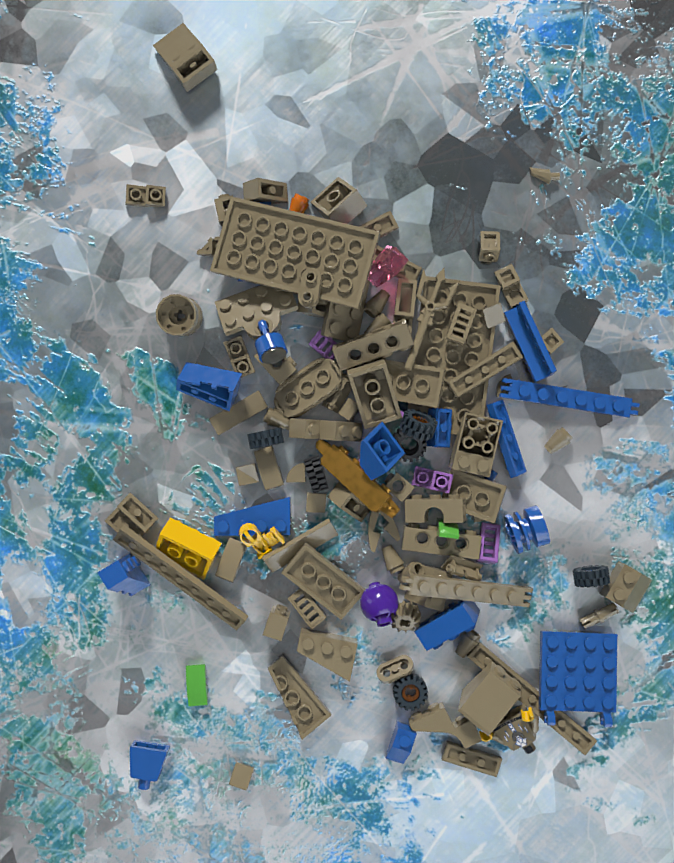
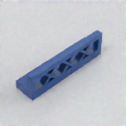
M522 301L517 307L504 312V317L535 383L552 376L557 370L525 301Z

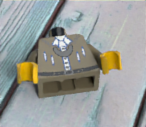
M522 704L509 710L489 736L479 731L481 740L484 742L490 740L497 741L504 746H508L513 751L522 747L526 754H530L536 749L533 742L536 740V733L539 731V717L532 711V707H529L527 710L526 705Z

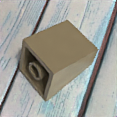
M490 662L462 689L458 711L489 736L520 698L522 686L516 678L509 676L500 665Z

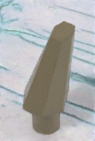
M529 168L532 176L548 184L552 180H560L559 172L551 173L549 169Z

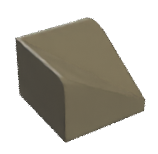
M256 463L236 467L239 486L259 482Z

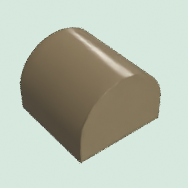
M348 398L338 414L352 422L359 412L357 403Z

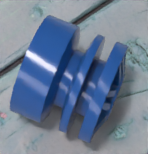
M537 505L523 509V519L518 512H513V518L510 514L504 515L506 534L517 554L523 552V546L527 551L530 550L531 540L536 547L550 544L548 528Z

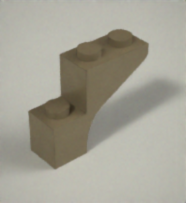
M290 418L289 438L361 442L363 423Z
M442 702L439 704L433 703L427 710L415 712L408 719L413 731L453 734L461 741L465 749L482 741L476 726L465 716L460 715L452 722Z

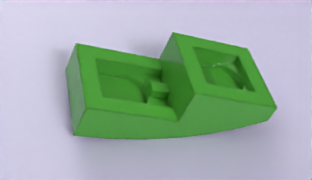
M437 518L436 526H438L437 535L439 537L459 539L458 523H444V518Z
M206 665L186 666L188 706L208 705Z

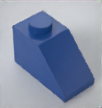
M399 721L396 722L385 756L386 759L401 764L405 763L411 753L417 735L410 725Z

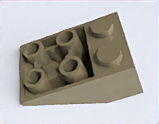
M184 23L153 45L186 92L218 70L209 52Z
M465 412L453 445L448 467L454 470L490 477L503 421Z

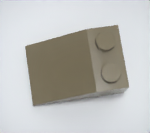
M384 358L347 370L365 429L377 426L381 422L387 423L402 418Z

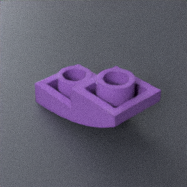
M415 466L411 485L449 493L453 474Z

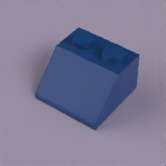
M383 422L379 423L361 441L360 466L370 480L387 473L405 454Z

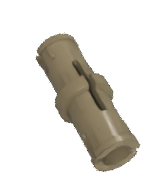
M612 602L599 610H593V613L580 618L579 622L582 623L583 629L586 630L599 622L601 624L604 623L605 619L618 614L619 610L616 609L617 606Z

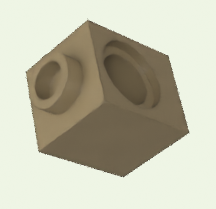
M397 472L394 474L390 473L384 480L385 485L391 489V493L401 502L415 488ZM396 480H400L403 483V487L399 491H395L392 487Z

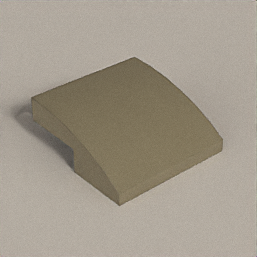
M130 492L107 517L105 522L117 533L123 525H126L140 537H143L159 518Z

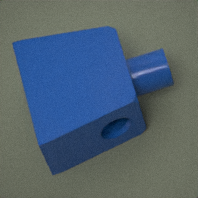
M138 740L133 741L130 746V777L139 779V789L148 790L151 781H158L170 748L169 745Z

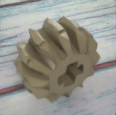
M404 600L402 603H399L396 614L391 613L392 628H397L398 632L404 630L407 633L408 630L414 631L415 627H419L421 613L418 605H413L412 601L406 603Z

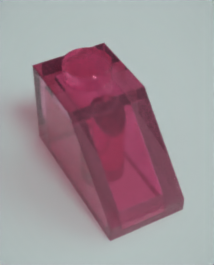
M387 245L373 261L368 281L376 288L396 276L409 260L396 247Z

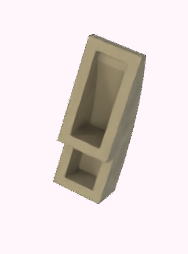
M398 278L393 323L406 319L409 330L412 333L418 280ZM391 336V340H397L395 336Z

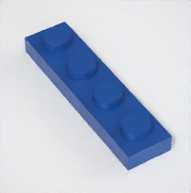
M504 400L488 404L487 408L490 418L503 421L498 442L510 478L526 473L527 470Z

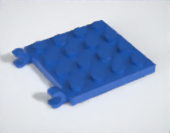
M540 631L539 709L544 710V723L555 725L554 711L600 712V725L612 727L611 712L616 713L618 634Z

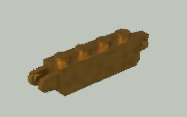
M321 439L316 441L315 448L323 455L321 464L371 511H382L391 518L396 516L401 509L393 501V496L390 494L391 489L384 483L380 485L376 481L377 478L370 480L361 468L360 461L357 458H350L348 456L349 451L344 446L331 445Z

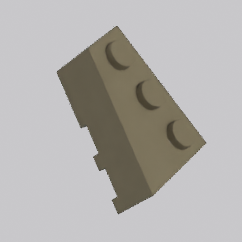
M301 627L297 652L350 682L358 642L356 638Z

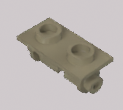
M343 373V381L340 388L322 403V406L337 414L352 389L347 374Z
M451 554L441 566L442 569H445L451 575L465 576L466 579L481 581L482 579L479 570L483 567V564Z

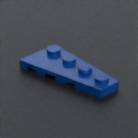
M290 497L214 516V536H239L240 527L246 523L256 525L261 535L270 532L272 527H275L281 535H291ZM248 530V533L251 536L255 534V531Z

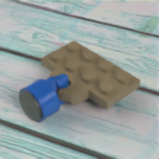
M258 285L215 301L226 336L245 330L250 338L254 341L257 339L255 348L262 363L273 364L285 358L288 350L283 336L277 333V331L281 329V316L299 310L293 293Z

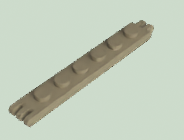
M410 573L409 577L402 576L401 581L408 583V585L400 584L399 587L401 590H406V594L520 607H530V603L524 601V599L531 600L532 596L525 593L533 592V588L527 586Z

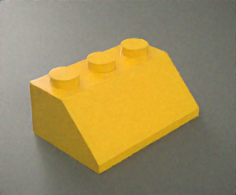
M170 517L159 534L155 548L192 575L204 580L222 543Z

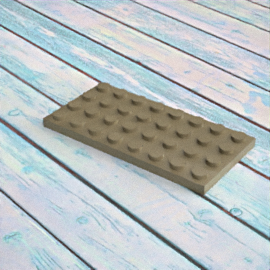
M231 196L210 271L299 294L302 273L308 268H315L322 275L319 300L359 310L380 238V232ZM309 275L308 280H313L314 275Z
M426 276L427 282L424 283L422 296L430 301L437 279L436 277ZM445 278L441 282L434 303H445L449 294L448 288L457 282L459 284L448 308L434 310L433 325L426 328L414 364L446 370L439 408L452 409L451 434L457 435L465 412L484 416L489 379L457 399L447 382L492 354L496 326L487 329L480 311L499 303L501 285ZM422 303L420 304L419 316L421 315L420 312L424 308V305ZM458 303L477 309L463 346L445 339ZM462 309L459 312L467 316H470L471 314L470 312L464 311ZM459 316L457 318V320H460L462 322H468V320L461 318ZM455 324L454 326L462 330H465V327L459 324ZM456 331L452 332V334L462 337L463 335ZM408 403L407 410H421L422 413L426 412L428 415V409L434 407Z

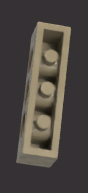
M402 319L333 345L332 351L340 370L347 371L357 367L356 365L371 363L375 361V358L381 356L382 358L389 357L397 350H408L411 348V345H414V341L406 319ZM395 336L397 341L391 344L387 342V338ZM371 343H377L379 348L371 350L368 346ZM352 350H359L361 354L354 357L350 352Z
M408 523V525L403 526L402 550L446 556L452 554L462 558L479 560L482 536L477 534V531L465 530V533L459 532V538H464L465 543L462 547H456L455 542L457 539L446 538V542L443 545L436 543L438 526L427 525V528L420 527L418 523ZM420 533L427 534V539L423 543L417 541V536Z

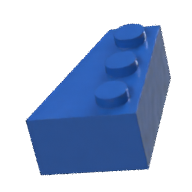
M186 362L177 379L176 390L230 411L239 392L242 373Z
M131 553L97 572L107 590L121 591L122 594L128 593L129 596H133L151 585L140 567V560Z
M464 600L456 604L451 602L448 604L449 608L443 612H436L422 621L414 632L426 651L432 648L436 650L443 645V642L456 639L461 632L473 630L476 627L475 625L480 613L476 603Z

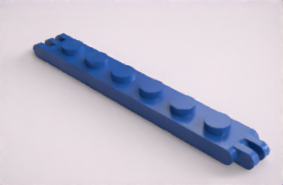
M502 378V382L509 383V386H501L500 390L508 391L507 394L500 393L499 397L627 418H630L631 414L638 415L639 412L631 410L632 407L639 408L640 406L639 403H633L632 398Z

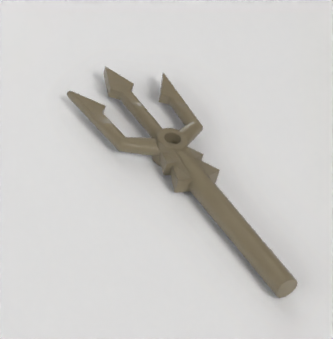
M423 268L416 298L424 305V308L416 320L420 322L414 339V345L411 347L404 367L408 371H411L427 326L433 325L434 310L448 308L459 284L457 282L448 288L449 294L445 303H434L441 282L445 280L444 268L436 275L437 282L430 301L421 295L424 283L427 282Z

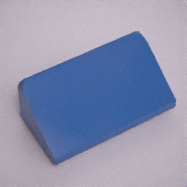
M429 408L428 415H432V418L436 419L438 425L433 438L426 441L427 446L450 448L452 409Z

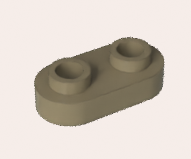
M315 268L306 269L301 276L298 300L303 307L308 309L315 307L320 297L322 275ZM309 275H314V279L308 280ZM307 294H311L309 300H305Z
M407 655L398 656L379 665L376 672L377 677L384 684L392 683L410 675L414 670V663ZM404 664L408 665L406 669H402ZM386 672H390L388 677L384 676Z

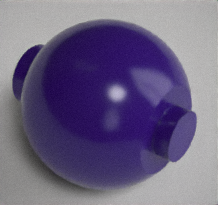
M380 582L369 584V587L364 590L360 599L362 613L370 621H375L377 627H384L393 623L391 613L395 615L399 606L396 592L390 586L380 584Z

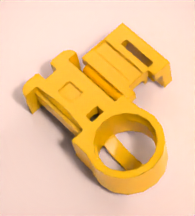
M246 523L239 529L241 542L247 547L252 546L257 551L258 559H262L264 555L270 553L272 547L277 543H285L284 537L275 527H272L267 534L263 533L262 535L256 525ZM248 530L255 531V534L251 537Z

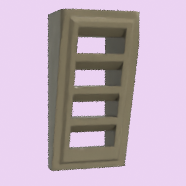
M458 303L445 339L463 346L477 309ZM462 309L464 311L470 312L471 314L470 316H467L459 312ZM459 316L461 318L468 320V322H462L460 320H457V318ZM455 324H459L461 326H464L465 330H462L454 326ZM456 331L463 335L462 337L452 334V332Z
M301 588L288 597V600L311 629L315 628L326 618L325 612ZM301 594H304L305 597L299 602L295 601ZM308 600L309 603L305 607L301 608L300 606ZM313 606L314 609L309 614H306L305 612ZM318 613L319 616L312 621L310 618Z

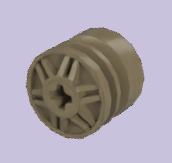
M171 294L163 298L158 304L156 321L159 327L168 334L189 336L201 327L203 313L195 300L180 294ZM184 314L185 318H178V315Z

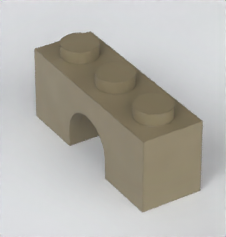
M416 494L410 495L411 498L405 499V523L427 522L428 513L432 507L442 511L444 523H464L466 521V498H460V494H449V498H441V494H431L429 498H422V495Z

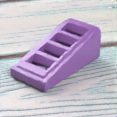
M320 329L308 345L325 359L334 360V353L331 357L328 354L332 350L333 345L337 343L332 338L321 336ZM323 337L325 340L317 347V342ZM329 342L331 345L323 352V347Z
M481 523L479 534L482 536L479 560L476 559V562L486 564L498 563L501 525ZM485 530L495 531V534L485 533ZM492 538L494 539V542L485 541L484 539ZM484 545L492 546L493 549H485ZM483 553L492 554V556L484 557Z

